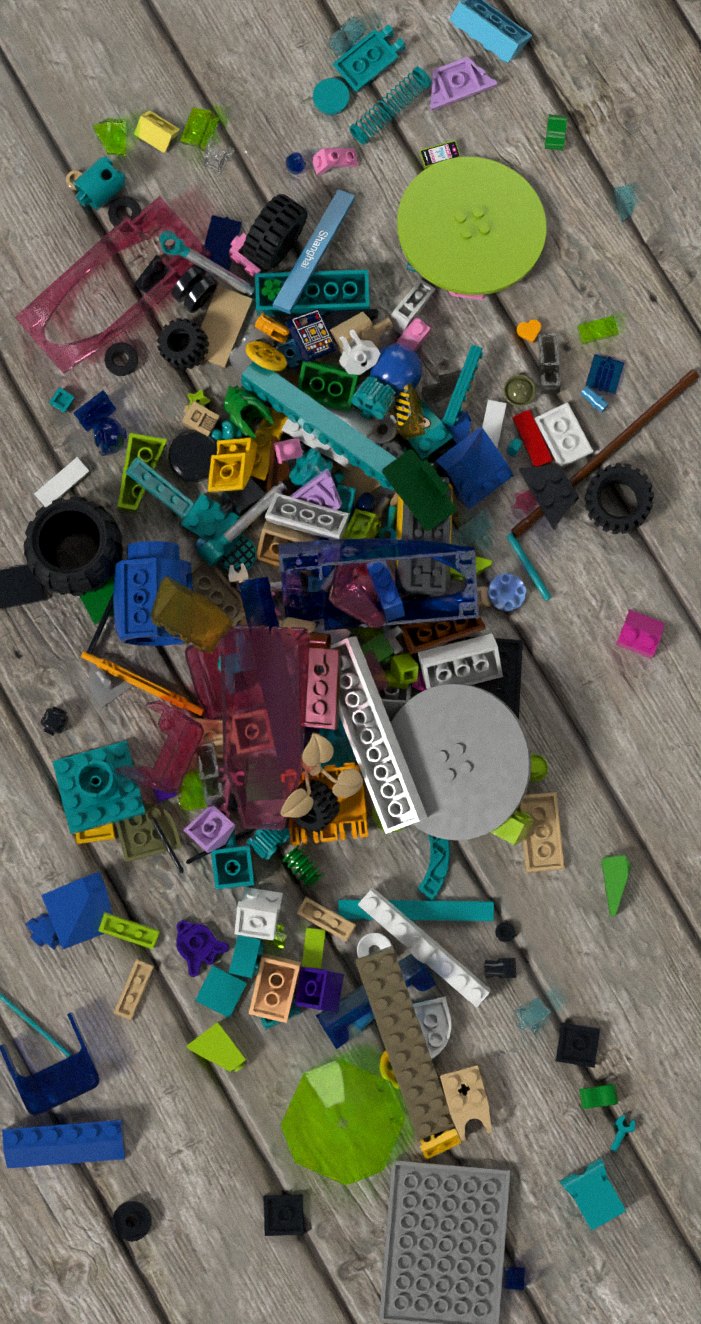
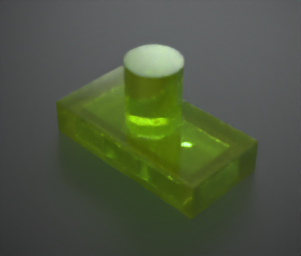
M614 316L577 325L582 345L619 334Z

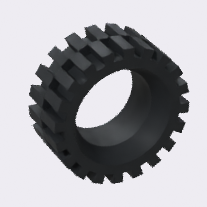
M616 463L614 467L610 464L604 470L600 469L596 476H593L585 494V509L589 511L588 517L590 520L592 518L595 520L594 525L597 527L599 525L602 526V530L605 532L612 530V534H617L619 531L625 534L629 530L633 531L639 525H642L653 507L654 492H651L653 486L651 482H647V475L644 474L642 476L639 468L636 467L633 470L630 464H626L625 467L621 466V463ZM614 483H621L630 487L636 496L635 510L629 515L620 517L608 513L601 503V492L605 487Z

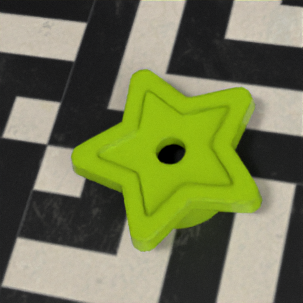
M202 389L196 394H187L190 400L188 409L193 401L200 400L198 404L203 407L211 402V399L204 396Z

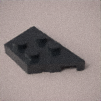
M560 465L520 468L521 476L550 526L555 530L561 519L568 514L570 507L574 506L579 499L578 494Z

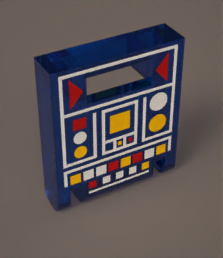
M319 308L293 317L285 322L304 362L315 360L337 350V346ZM307 319L308 324L302 326L300 321Z

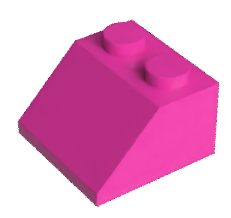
M629 609L615 645L651 659L660 641L665 623Z

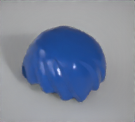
M397 343L386 345L380 349L379 352L381 354L376 365L369 369L370 376L377 378V382L383 383L384 386L387 384L394 389L393 391L396 392L394 396H398L406 385H408V392L415 389L422 376V363L419 360V355L408 346Z

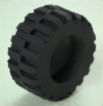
M285 194L274 196L266 204L265 208L261 210L246 236L243 244L245 255L266 269L275 268L286 257L301 234L308 217L306 208Z

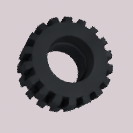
M177 318L176 322L174 320L169 321L170 325L167 326L165 324L163 327L165 328L164 331L159 333L161 337L157 339V342L160 344L157 346L160 355L177 369L186 370L187 368L193 369L194 365L199 366V362L205 360L206 357L204 355L208 354L209 351L206 348L209 346L208 336L192 320ZM190 336L187 348L177 352L179 341L184 337Z
M310 779L311 794L309 796L314 801L313 806L306 815L291 818L298 825H301L303 829L319 832L323 831L338 815L340 803L337 801L338 798L334 795L332 789H329L326 784ZM306 781L301 782L295 790L302 788L307 792Z

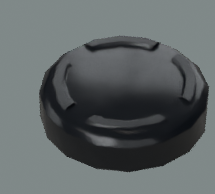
M196 430L180 433L172 441L169 448L168 460L173 472L179 478L188 482H201L209 479L211 455H217V442L210 434L206 436Z

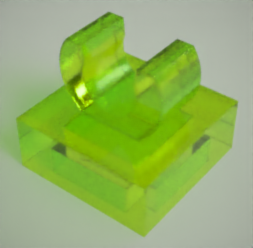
M277 923L274 940L266 939L265 942L284 948L287 934L283 933L285 925Z

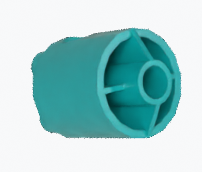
M107 156L104 158L100 157L73 182L74 187L78 191L75 197L84 207L90 204L98 211L126 186L125 175L120 170L116 171L112 167L113 162ZM107 175L110 179L104 180L102 176Z

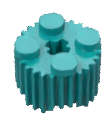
M370 376L360 385L353 395L351 402L359 408L358 410H361L363 418L367 420L371 418L380 420L387 415L394 405L395 397L393 396L396 392L388 384L384 386L383 383L377 382V378Z
M274 815L270 818V823L266 821L253 836L254 840L250 838L246 842L262 859L265 858L266 860L270 859L278 849L277 845L282 847L291 836L290 831Z

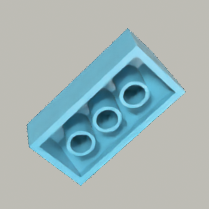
M485 0L459 1L449 19L456 28L465 31L471 39L477 40L483 44L486 50L492 51L498 55L500 60L507 63L516 58L532 37L529 32Z

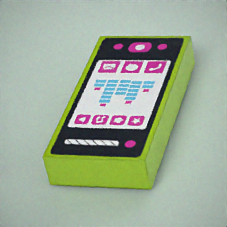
M456 140L420 150V156L425 169L438 162L460 157Z

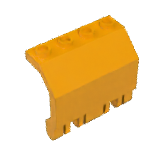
M355 763L343 764L344 767L336 768V765L324 766V770L337 780L339 774L346 769H355L361 774L360 767L358 765L355 766ZM297 769L286 770V774H281L287 798L305 780L303 772H297ZM321 772L317 776L308 775L309 780L321 781L329 789H332L336 784ZM363 784L354 795L347 798L337 797V801L340 803V811L333 821L323 831H320L321 842L339 841L338 825L340 838L345 840L346 831L344 824L350 823L352 825L353 839L358 838L357 823L360 838L369 837ZM289 817L291 845H301L299 829L301 830L302 844H307L306 829H303L301 825H298L294 819ZM313 831L315 843L320 842L319 832Z

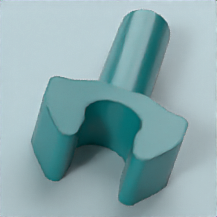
M389 507L386 525L380 528L378 532L381 540L384 538L385 531L391 532L390 542L396 538V530L393 525L397 507Z
M621 1115L615 1121V1124L618 1126V1132L610 1149L616 1152L625 1134L635 1130L634 1119L630 1121L628 1127L623 1126L625 1115Z

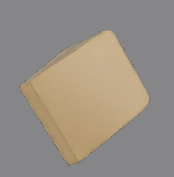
M489 587L468 588L469 603L473 602L475 607H492L488 596Z

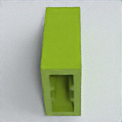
M219 1022L186 1046L192 1052L229 1072L232 1070L238 1072L245 1066L243 1062L247 1060Z

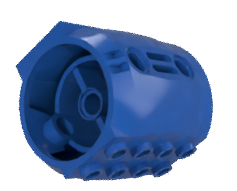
M164 541L132 543L127 546V560H122L115 564L113 590L114 623L116 634L122 643L154 647L181 645L188 641L193 631L194 590L191 563L179 560L178 544Z

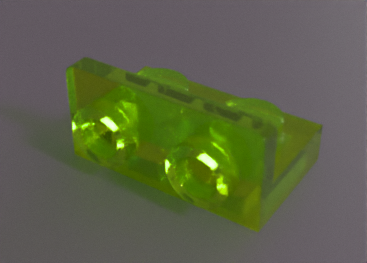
M192 108L180 142L184 145L199 147L203 152H207L215 129L218 126L219 118L211 110Z
M201 769L177 773L178 778H174L176 789L181 791V797H178L180 808H184L185 812L207 808L208 802Z

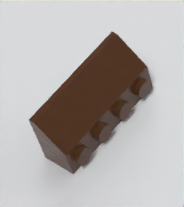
M473 602L401 626L403 641L410 655L486 629Z

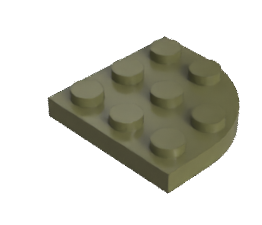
M143 800L146 814L115 822L126 863L168 852L151 821L152 817L156 818L173 850L182 848L174 819L160 805Z

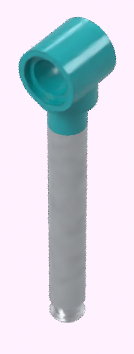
M167 230L161 233L159 243L166 254H173L175 256L179 254L242 293L246 292L248 296L253 294L254 286L251 287L248 282L184 245V241L178 238L175 232ZM167 240H174L172 245H165Z
M279 482L280 484L277 487L274 486L216 541L214 539L209 540L201 547L197 553L210 567L215 565L224 556V549L270 506L275 493L283 494L282 491L287 490L282 482Z

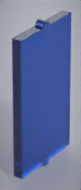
M212 215L202 255L230 272L232 261L228 253L232 247L231 242L237 235L239 236L242 222L231 220L228 217L222 218Z

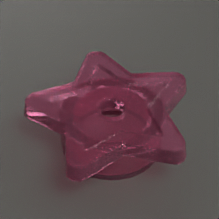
M530 490L523 494L514 493L516 502L513 505L514 509H521L525 514H528L529 508L537 504L531 498Z

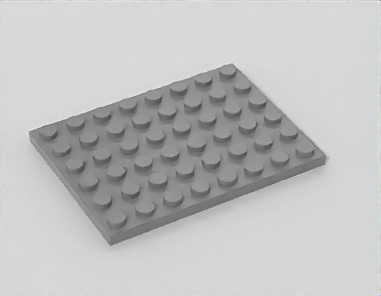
M392 1160L379 1322L395 1324H499L510 1170Z

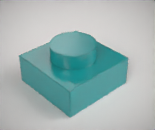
M59 387L49 401V404L66 414L76 398Z

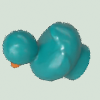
M230 420L222 423V432L218 429H213L210 432L211 437L216 442L221 439H241L239 427Z

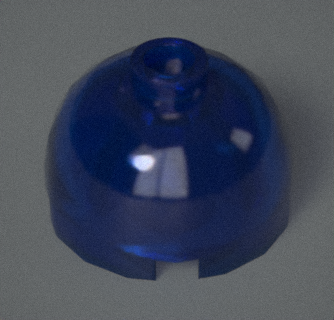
M113 418L96 419L94 422H97V425L93 426L95 444L97 447L100 446L102 450L99 452L100 455L107 456L117 453L122 449L124 439L127 438L126 429L122 428L121 424Z

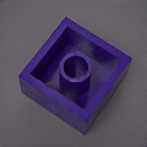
M301 966L294 1005L338 1013L344 974Z

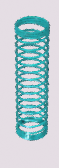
M416 66L412 73H408V77H404L403 81H399V85H395V89H391L390 93H386V97H382V101L379 100L377 105H373V109L370 108L369 113L366 112L364 117H360V121L357 120L356 124H352L349 127L354 138L362 145H366L370 141L366 132L374 137L372 130L379 133L377 127L366 118V114H369L373 122L380 129H383L379 120L384 125H387L385 118L392 121L390 115L396 117L391 107L397 113H400L397 105L404 110L403 103L409 106L408 100L414 101L410 93L415 98H418L415 90L422 94L421 88L426 90L432 85L429 75L421 67ZM409 75H413L418 85L412 79H410ZM405 79H408V80H409V82H410V84L413 86V88H412L408 83L405 82ZM401 82L405 84L408 91L401 86ZM397 86L400 87V89H401V91L403 92V94H401L399 91H397V89H396ZM392 90L396 91L401 101L392 94ZM388 94L392 96L395 103L388 98ZM383 98L388 100L391 107L383 101ZM379 102L383 103L389 114L379 106ZM375 106L379 108L384 117L375 110ZM370 110L375 112L378 119L370 113ZM361 118L366 119L368 125L372 128V130L365 123L362 122ZM357 122L362 124L366 132L358 126Z

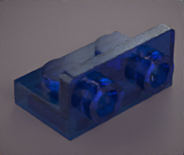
M102 390L73 414L86 432H89L115 412L116 407L110 401L106 392Z

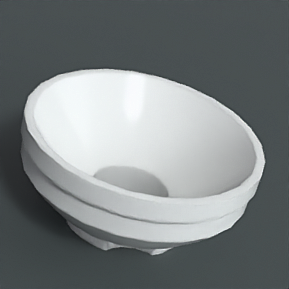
M388 412L383 419H377L378 422L368 437L379 445L384 444L386 441H392L397 434V421ZM381 425L388 427V431L384 435H380L377 432Z
M369 933L359 941L357 956L361 958L369 955V948L372 945H377L380 950L392 945L384 935Z

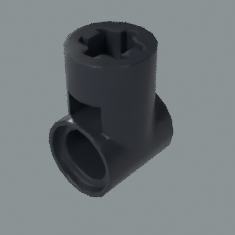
M500 958L498 961L485 960V978L499 976V978H516V958Z

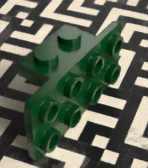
M410 449L384 467L382 473L423 529L430 531L454 514L456 507L446 495L450 491L448 489L449 485L444 478H440L436 473L435 465L432 462L429 463L427 459L422 462L416 453Z

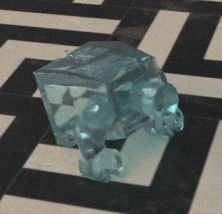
M536 998L528 1007L519 1006L515 1010V1013H518L517 1016L522 1020L518 1026L522 1030L528 1027L530 1030H533V1033H537L541 1028L540 1022L551 1011L539 998Z

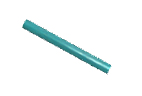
M510 533L506 537L545 601L551 599L550 593L514 534Z

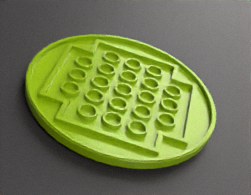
M456 157L428 167L409 184L398 208L397 234L400 246L407 260L429 282L459 294L484 295L513 286L533 269L544 247L546 217L542 203L535 190L517 172L499 162L485 158Z

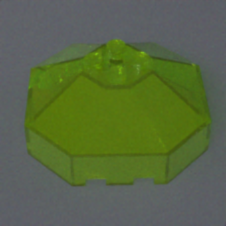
M340 1058L303 1073L283 1118L281 1128L295 1163L347 1186L384 1170L405 1122V1116L391 1081ZM343 1117L344 1120L348 1119L349 1123L346 1124L347 1128L343 1129L342 1126L338 1127L337 1123L340 1122L339 1118Z

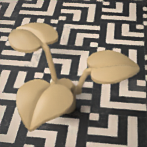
M317 733L312 734L300 761L301 766L305 770L303 775L305 776L307 792L300 788L290 794L280 812L283 817H302L311 810L314 801L309 796L311 788L308 775L317 776L320 772L323 773L332 782L336 783L332 788V792L340 798L354 795L363 785L362 776L355 769L342 771L337 780L321 767V763L328 762L332 758L334 749L325 737Z

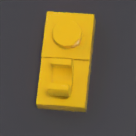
M456 1129L446 1130L438 1138L431 1135L429 1142H425L424 1139L420 1140L422 1144L420 1148L426 1160L461 1144Z

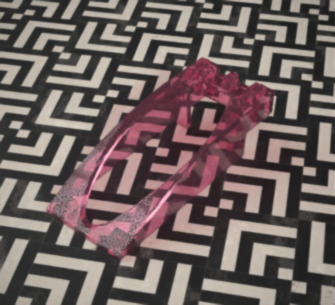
M161 196L155 199L132 221L126 216L15 316V319L63 374L97 352L150 311L172 292L178 280L195 264L179 254L169 262L163 258L162 262L169 269L165 277L105 331L71 343L55 344L49 342L45 336V328L49 319L74 286L96 266L112 255L148 240L162 227L165 231L171 230L175 232L178 238L184 241V245L209 259L212 256Z

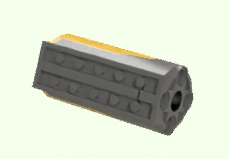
M440 477L447 481L450 491L446 495L453 503V485L449 482V478ZM398 495L395 586L399 596L403 598L411 597L416 600L449 598L452 515L430 531H425Z

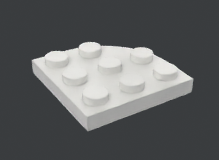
M446 997L413 1004L431 1059H434L442 1052L451 1033V1017Z

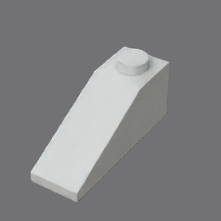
M420 279L394 309L390 317L391 325L394 327L392 329L402 335L414 318L419 315L434 293L435 288Z

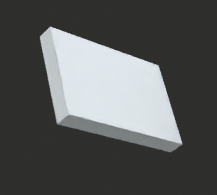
M568 402L534 418L556 464L562 468L594 452Z

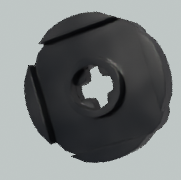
M137 1201L122 1203L115 1210L112 1217V1227L115 1234L129 1242L142 1239L149 1232L152 1224L149 1209L143 1203ZM130 1215L133 1218H137L134 1227L126 1223Z

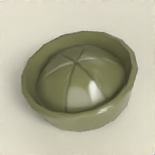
M514 375L505 382L503 393L510 404L518 407L526 406L535 398L536 386L528 376Z

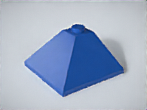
M100 871L41 895L62 950L105 934L98 931L103 914L106 912L113 915Z

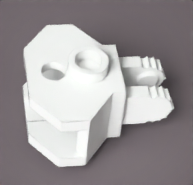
M352 329L349 331L353 339L351 342L348 343L344 336L339 338L343 345V353L339 362L348 374L360 375L376 365L381 353L372 341L360 340ZM367 362L365 366H361L362 363Z

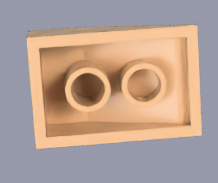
M263 954L249 1014L287 1023L302 962Z

